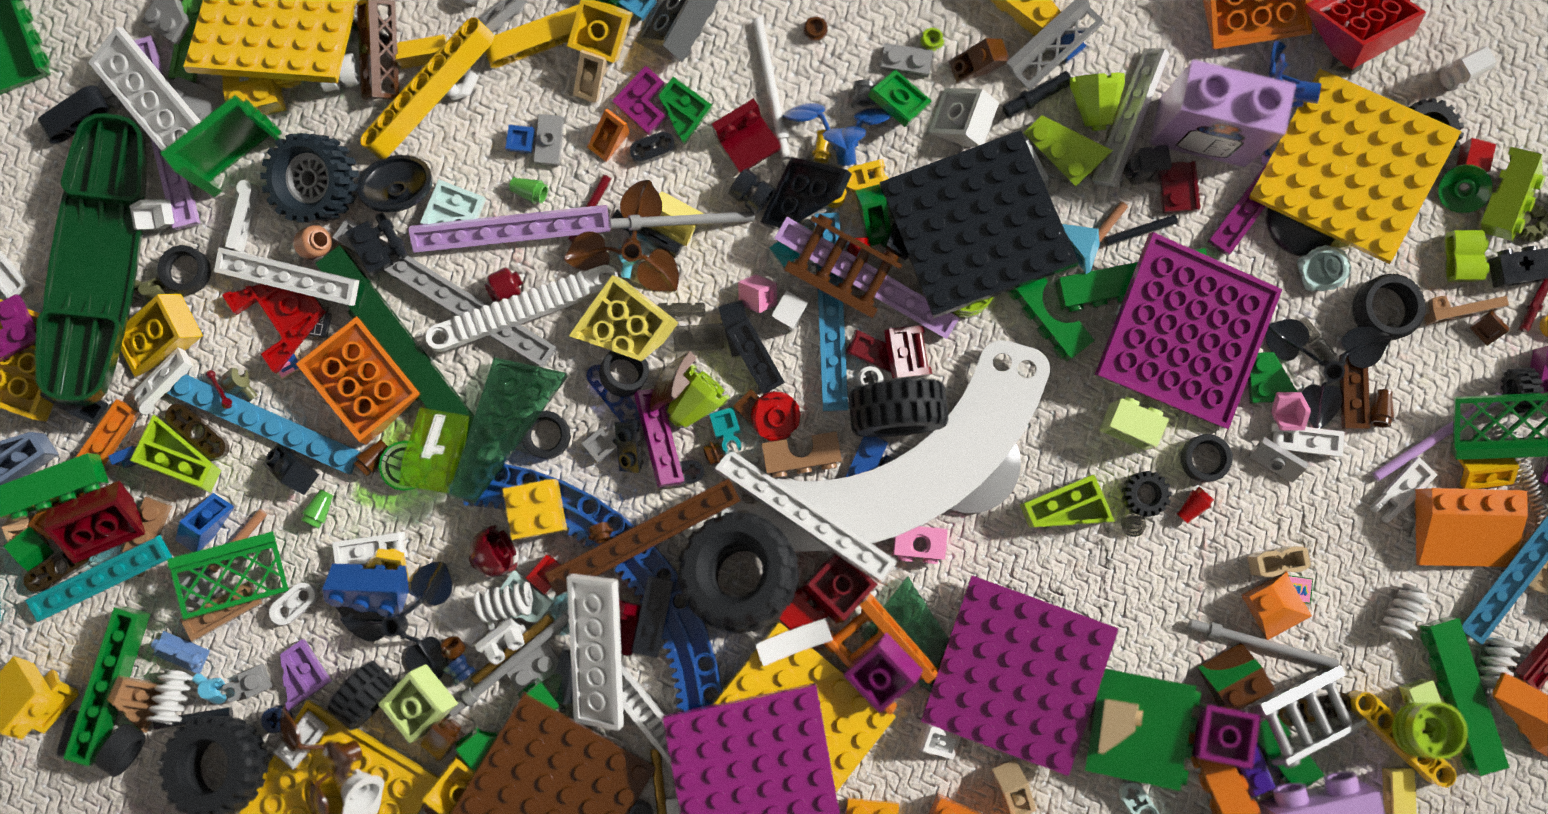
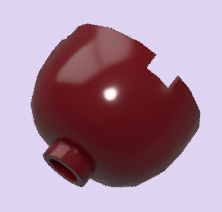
M491 525L478 532L471 541L469 548V562L471 566L484 576L493 578L506 575L517 567V562L513 564V556L517 555L513 542L504 530L499 532L495 529L498 527L497 525Z

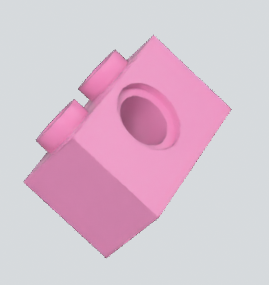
M919 526L896 536L893 539L892 555H898V560L913 562V557L923 558V563L938 564L939 559L945 560L948 529ZM917 537L923 538L926 542V547L922 552L916 551L913 547V541Z

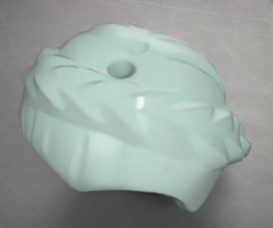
M1328 245L1317 247L1297 260L1299 272L1302 274V283L1307 291L1318 290L1324 292L1341 287L1349 277L1352 267L1350 259L1344 250Z

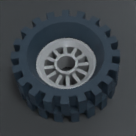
M307 133L285 135L286 139H278L274 142L278 148L270 147L266 152L271 157L270 159H263L262 166L267 167L266 172H260V179H266L267 185L261 187L263 193H270L271 197L266 199L269 205H277L274 210L276 213L286 215L285 219L290 221L313 223L335 220L340 217L338 213H346L349 210L345 204L354 203L356 199L351 193L352 191H357L358 184H354V178L359 177V171L352 170L351 166L355 165L356 161L354 157H346L350 152L347 147L339 146L341 142L337 139L329 138L330 136ZM313 174H314V176H315V181H314V183H313V181H312V176H313Z

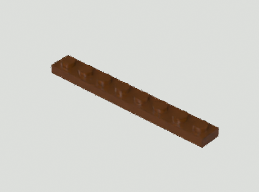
M728 478L545 574L556 596H560L568 591L567 576L579 574L596 577L735 505L741 500Z

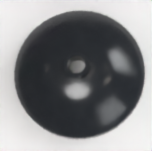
M410 155L388 156L385 159L374 162L363 171L357 183V192L363 204L372 210L387 213L404 211L418 204L429 193L433 182L432 173L429 166L417 157Z
M1271 208L1267 209L1266 224L1272 240L1282 250L1290 254L1304 256L1317 247L1331 246L1332 242L1336 240Z

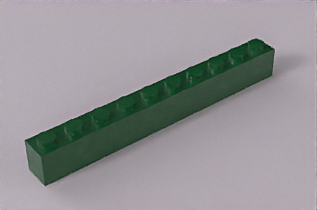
M339 245L315 264L321 272L359 281L355 305H348L350 308L347 311L352 319L357 316L419 391L420 395L415 400L418 401L420 399L426 406L423 408L426 415L431 420H434L435 414L445 416L440 433L446 440L451 438L456 445L453 449L462 460L466 458L469 461H473L493 446L496 442L350 254Z

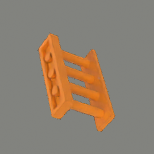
M871 593L860 603L861 613L837 634L829 628L833 640L824 643V645L831 653L835 652L848 668L856 658L887 633L921 667L923 671L918 679H924L929 684L938 674V669ZM873 621L878 626V633L852 654L843 641L865 622ZM893 702L884 711L891 715L894 713L897 704Z

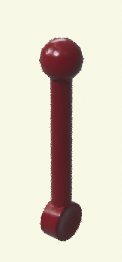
M208 370L205 374L206 378L211 380L222 399V407L225 409L231 408L232 400L225 396L215 378L216 373L213 370Z

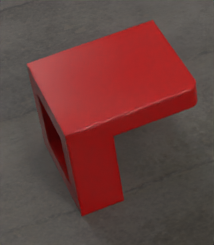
M1476 138L1467 140L1460 146L1456 166L1475 165L1489 172L1496 144Z
M545 555L526 579L544 595H547L553 588L545 573L561 566V564L551 555Z

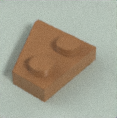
M118 676L107 700L138 729L147 733L152 721L146 720V717L155 716V713L151 712L149 707L158 705V703L152 700V696L161 695L154 688L164 684Z

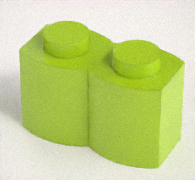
M1453 230L1446 233L1447 282H1479L1486 279L1489 273V263L1486 261L1485 251L1488 249L1489 242L1484 230Z

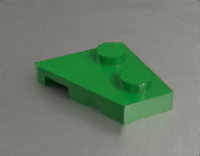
M675 77L671 78L658 95L681 142L685 145L712 110L713 105Z
M1274 352L1258 353L1248 378L1250 404L1272 403L1277 392H1298Z

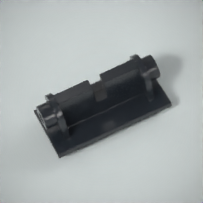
M637 419L627 420V423L614 422L619 471L641 473L640 469H642L644 460H642L641 446L638 445L640 441V424L637 423Z

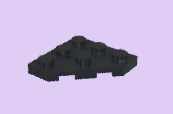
M791 156L760 223L766 227L779 230L786 217L797 223L842 197L852 173L847 169Z

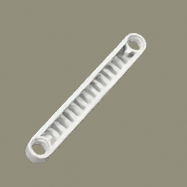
M602 265L585 272L580 271L576 275H569L565 279L560 278L557 282L552 281L548 285H541L537 289L532 288L529 292H521L520 295H513L509 299L504 298L500 302H493L489 306L485 305L481 309H474L470 313L465 312L461 316H454L450 320L436 324L428 329L426 342L434 351H447L597 297L605 284L599 282V276L602 273H609L618 277V274L613 267ZM437 332H442L446 334V341L439 345L433 343V335Z
M621 662L623 708L671 766L662 719L664 713Z

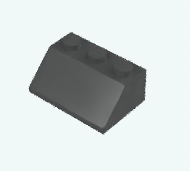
M659 0L638 35L636 42L668 60L683 62L689 55L696 38L700 36L707 19L713 14L718 0Z

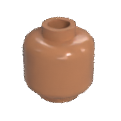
M311 225L299 230L295 234L293 246L300 257L313 260L326 255L330 251L332 239L325 228Z

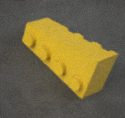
M990 0L996 5V8L1012 16L1016 23L1034 36L1061 13L1052 0Z

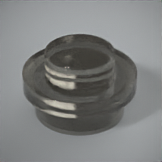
M1128 514L1121 519V529L1127 536L1138 537L1146 529V520L1139 514Z

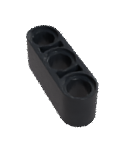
M91 85L83 87L38 118V122L50 144H58L74 136L78 125L85 118L94 114H107L109 108L99 88Z

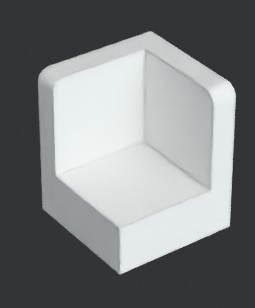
M170 199L139 200L130 205L135 230H163L174 224Z
M786 290L772 317L788 326V330L793 332L807 309L808 302Z

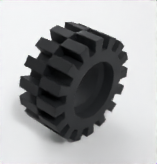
M1531 367L1508 369L1507 372H1504V377L1501 379L1503 385H1500V390H1503L1501 395L1544 392L1543 387H1540L1542 379H1538L1539 373L1535 372L1536 370ZM1520 401L1513 409L1518 414L1526 413L1533 405L1528 401Z
M1151 471L1139 472L1130 476V479L1125 481V488H1122V492H1124L1122 501L1126 502L1125 507L1130 509L1132 514H1137L1140 517L1159 515L1160 512H1164L1167 509L1166 505H1169L1171 500H1168L1169 496H1172V492L1168 490L1170 488L1169 483L1166 484V479L1163 476L1160 477L1159 473H1152ZM1144 484L1152 486L1155 490V499L1150 504L1142 503L1137 496L1138 489Z

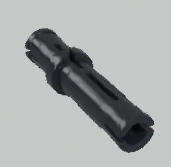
M1063 71L1032 90L1021 92L1020 96L1002 105L1003 113L1010 119L1026 109H1033L1034 105L1069 87L1070 73Z
M617 209L611 219L624 217L621 211ZM641 227V230H637L638 238L658 249L669 252L675 259L682 249L683 245L681 243L679 244L650 227ZM621 228L629 232V236L632 237L633 230L630 231L628 228Z

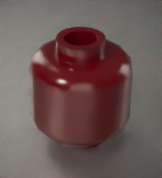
M504 267L488 275L486 278L487 283L484 286L493 302L496 300L500 302L504 298L509 299L513 295L521 294L519 286L523 285V282L517 271L512 273L509 268Z

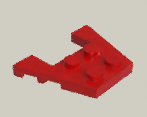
M265 284L245 286V289L236 292L230 291L222 295L236 315L258 301L282 339L261 353L272 372L276 374L280 372L326 312L314 296Z

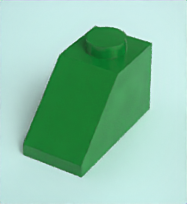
M879 184L855 190L859 215L865 236L868 238V244H871V246L880 244L891 230L886 198Z

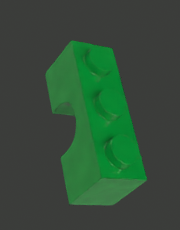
M1260 715L1257 734L1258 746L1261 745L1267 752L1263 756L1272 768L1278 766L1283 772L1280 777L1285 784L1301 783L1308 788L1325 776L1309 754L1299 759L1301 763L1294 767L1285 768V765L1273 766L1271 760L1283 754L1267 719ZM1277 715L1286 737H1288L1292 733Z

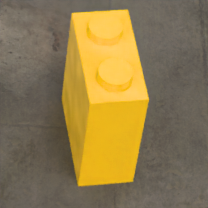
M15 656L0 671V734L22 740L57 699L36 665Z

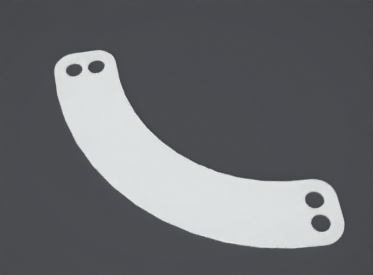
M1005 340L992 342L982 351L969 385L962 398L948 415L949 421L947 425L942 429L933 431L932 434L910 451L880 467L850 477L825 481L774 479L871 544L899 536L928 523L957 505L978 488L1005 460L1024 433L1039 404L1050 373L1049 362L1046 356L1035 348ZM1006 354L1011 358L1012 365L1007 371L995 369L993 359L996 355ZM1028 360L1035 364L1036 373L1033 377L1023 378L1018 374L1017 367L1022 361ZM732 484L741 501L723 510L721 516L727 512L747 510L778 527L787 537L794 551H831L759 501L755 504L745 503L742 499L743 490Z

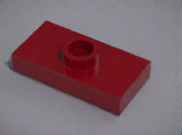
M855 330L846 354L891 373L886 342Z

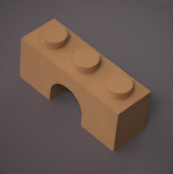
M837 431L812 435V451L805 457L792 455L788 449L787 439L762 443L766 474H772V478L787 476V471L797 470V474L812 472L811 467L822 466V470L837 468L836 463L842 462Z

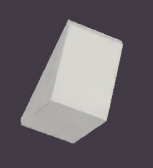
M923 723L916 746L923 752L954 759L961 736Z

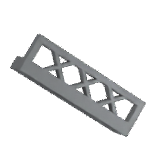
M1074 0L1006 62L1010 72L1028 90H1031L1104 24V20L1090 7L1089 0ZM1087 14L1095 21L1088 28H1079L1080 20ZM1065 34H1075L1074 41L1070 45H1060L1061 37ZM1056 50V57L1051 62H1042V55L1046 51ZM1037 67V75L1030 81L1022 75L1027 68Z

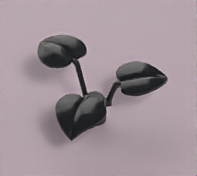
M1296 319L1271 322L1265 334L1266 342L1271 352H1274L1279 359L1291 361L1301 351L1320 365L1319 371L1326 378L1322 381L1321 386L1311 384L1301 391L1311 410L1308 420L1318 429L1328 424L1341 407L1342 393L1340 389L1333 385H1326L1343 378L1346 357L1348 356L1349 362L1356 367H1371L1381 359L1388 343L1392 339L1389 334L1380 329L1366 326L1356 327L1349 330L1342 337L1341 344L1346 352L1342 354L1340 361L1333 358H1327L1322 361L1303 347L1308 343L1310 337L1305 324Z
M433 562L425 565L415 573L411 581V591L421 598L400 614L384 617L375 612H359L352 609L340 618L341 622L350 632L365 641H378L384 636L392 638L399 635L401 639L415 642L416 645L409 647L406 652L405 662L407 668L411 672L427 664L440 680L444 674L443 669L446 668L447 658L441 656L442 642L433 636H429L421 642L419 638L406 634L409 626L406 616L425 600L430 605H440L449 599L453 583L447 565L444 562Z

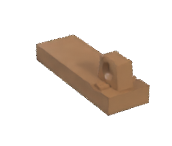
M1439 296L1428 300L1429 314L1425 315L1424 321L1427 326L1484 314L1491 310L1494 312L1509 306L1507 296L1451 307L1446 296Z

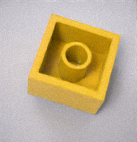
M550 479L503 489L512 540H521L567 530L558 480Z

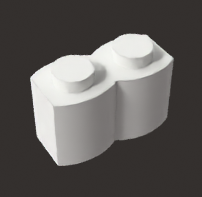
M1482 46L1444 68L1440 72V81L1448 91H1454L1493 69L1497 61L1489 47Z

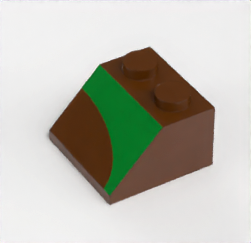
M1242 643L1234 645L1197 666L1212 696L1221 708L1239 711L1275 691L1263 667Z

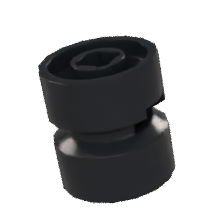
M746 168L736 178L729 189L728 195L738 202L744 201L745 207L757 215L770 200L775 188L765 181L759 182L758 176ZM755 188L757 191L755 192L753 197H751L750 194Z

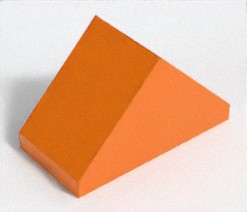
M609 109L604 110L587 148L607 162L630 134L627 123Z

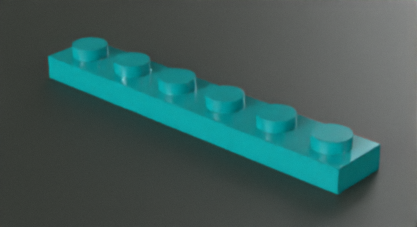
M161 535L25 601L38 623L167 561V559L172 558V555Z

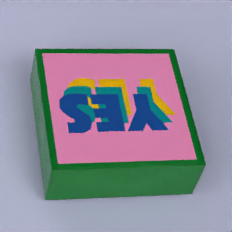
M1288 575L1303 603L1311 604L1313 579Z

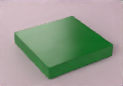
M896 70L871 89L867 95L904 127L910 124L932 102L930 98Z

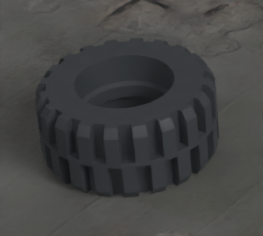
M926 378L884 380L857 386L848 395L851 430L856 436L896 437L921 434L942 429L949 421L946 388L940 380Z
M205 716L186 722L184 727H179L174 732L175 738L168 739L165 744L167 750L161 754L160 761H163L162 768H159V776L163 777V782L160 783L162 791H167L168 793L166 799L170 804H177L175 806L177 811L187 814H234L236 811L246 808L249 804L248 801H254L259 795L257 788H263L266 781L263 778V774L268 772V764H265V758L268 757L267 749L262 748L264 740L261 735H255L257 730L252 725H246L245 720L233 718L232 716ZM213 742L218 743L223 748L228 760L226 778L216 791H213L205 784L200 769L202 756Z

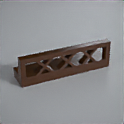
M395 0L357 1L361 100H394L399 94L398 63L395 60V54H398ZM378 5L388 6V17L385 20L378 14ZM382 28L389 35V42L386 45L379 39V31ZM383 53L390 60V67L387 70L380 64V56ZM384 78L391 84V93H381V81Z

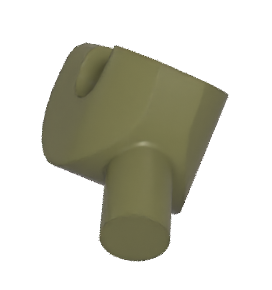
M158 277L145 282L135 281L134 290H138L149 301L157 294H168L162 290L166 287Z
M230 368L223 374L221 386L227 393L238 394L242 392L249 401L258 395L250 387L247 370H244V374L239 375L238 369Z

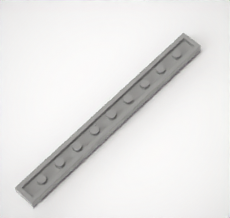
M346 218L332 238L338 244L358 255L345 233L358 226V224ZM378 238L383 247L388 245L387 242ZM396 253L392 254L389 258L393 265L383 270L455 316H461L465 312L470 313L474 309H481L485 305L489 306L408 255L403 259H399ZM520 324L488 335L541 369L545 368L557 350L556 346Z

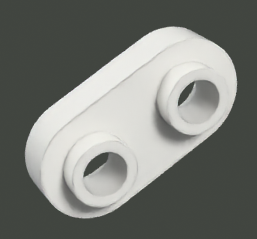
M310 583L294 585L271 605L269 610L271 620L278 625L292 623L316 602L318 597L316 588ZM303 591H307L309 594L306 600L302 598ZM284 607H286L289 610V613L286 617L282 614V609Z

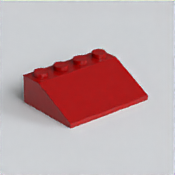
M1313 0L1304 7L1332 55L1340 60L1343 65L1351 69L1413 37L1426 14V11L1410 0Z

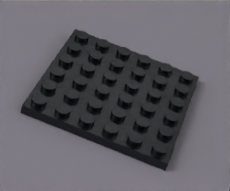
M1021 130L880 182L881 190L886 198L933 319L1078 266L1077 257Z

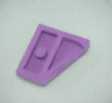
M305 639L300 640L280 654L281 667L284 670L283 686L286 687L287 710L293 709L332 682Z

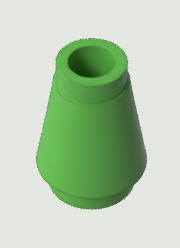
M513 177L509 184V190L533 204H542L548 194V185L544 184L542 180Z
M319 489L318 493L302 511L301 521L319 529L322 524H325L333 495Z

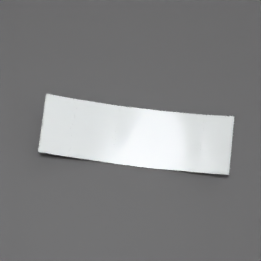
M822 619L756 644L763 666H766L784 657L832 641L833 639L826 619Z

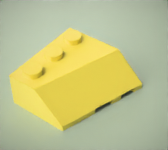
M612 275L569 336L643 361L666 341L679 322L625 280Z

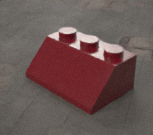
M120 481L48 509L44 525L46 533L73 563L145 535V529L134 498Z

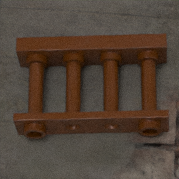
M819 214L818 218L812 215L810 220L817 223L799 258H795L794 262L788 260L783 269L873 318L878 310L873 306L875 302L873 299L891 266L893 265L901 269L902 264L897 262L899 257L887 250L882 254L831 226L833 220L822 214ZM825 229L839 237L821 270H817L816 274L807 270L809 266L807 262ZM849 241L859 246L861 250L844 281L836 286L829 282L831 278L829 275ZM871 253L882 259L883 262L866 293L858 298L851 294L853 290L851 287Z

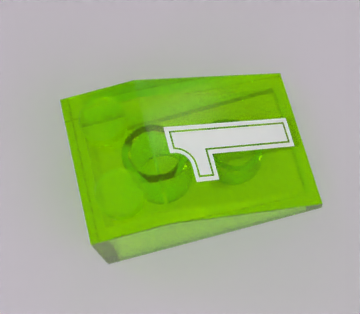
M419 408L402 459L399 485L446 494L459 491L469 416Z

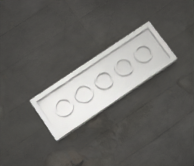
M115 27L88 63L160 150L163 151L197 125L200 120L122 27Z
M571 574L567 576L574 720L584 725L619 731L624 727L618 580Z

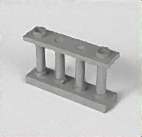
M1341 666L1324 668L1247 706L1250 714L1262 715L1264 719H1267L1283 754L1271 760L1273 766L1285 765V768L1294 767L1301 763L1299 759L1343 736H1353L1360 732L1358 728L1368 724L1366 719L1351 720L1336 688V680L1345 676ZM1321 687L1326 689L1341 722V725L1331 729L1316 696L1318 694L1317 689ZM1301 697L1303 699L1306 698L1322 733L1314 739L1311 738L1296 705L1298 704L1297 699ZM1281 707L1287 709L1302 742V745L1294 749L1291 748L1277 717V709Z

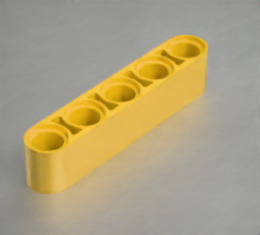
M579 4L494 35L492 44L485 51L490 67H502L567 43Z
M1353 690L1348 693L1351 699L1350 711L1359 719H1366L1368 723L1366 726L1427 782L1445 788L1455 783L1456 772L1444 759L1422 758L1418 762L1417 757L1405 753L1397 745L1392 730L1395 714L1375 695L1360 690ZM1364 697L1365 705L1360 709L1359 699ZM1383 714L1385 720L1383 725L1379 726L1378 718ZM1441 768L1442 776L1437 779L1436 773Z

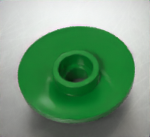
M1460 165L1450 169L1442 177L1438 186V195L1440 201L1447 209L1456 213H1470L1480 209L1487 203L1492 194L1493 185L1489 174L1484 169L1475 165ZM1462 183L1469 184L1466 190H1461L1459 187Z

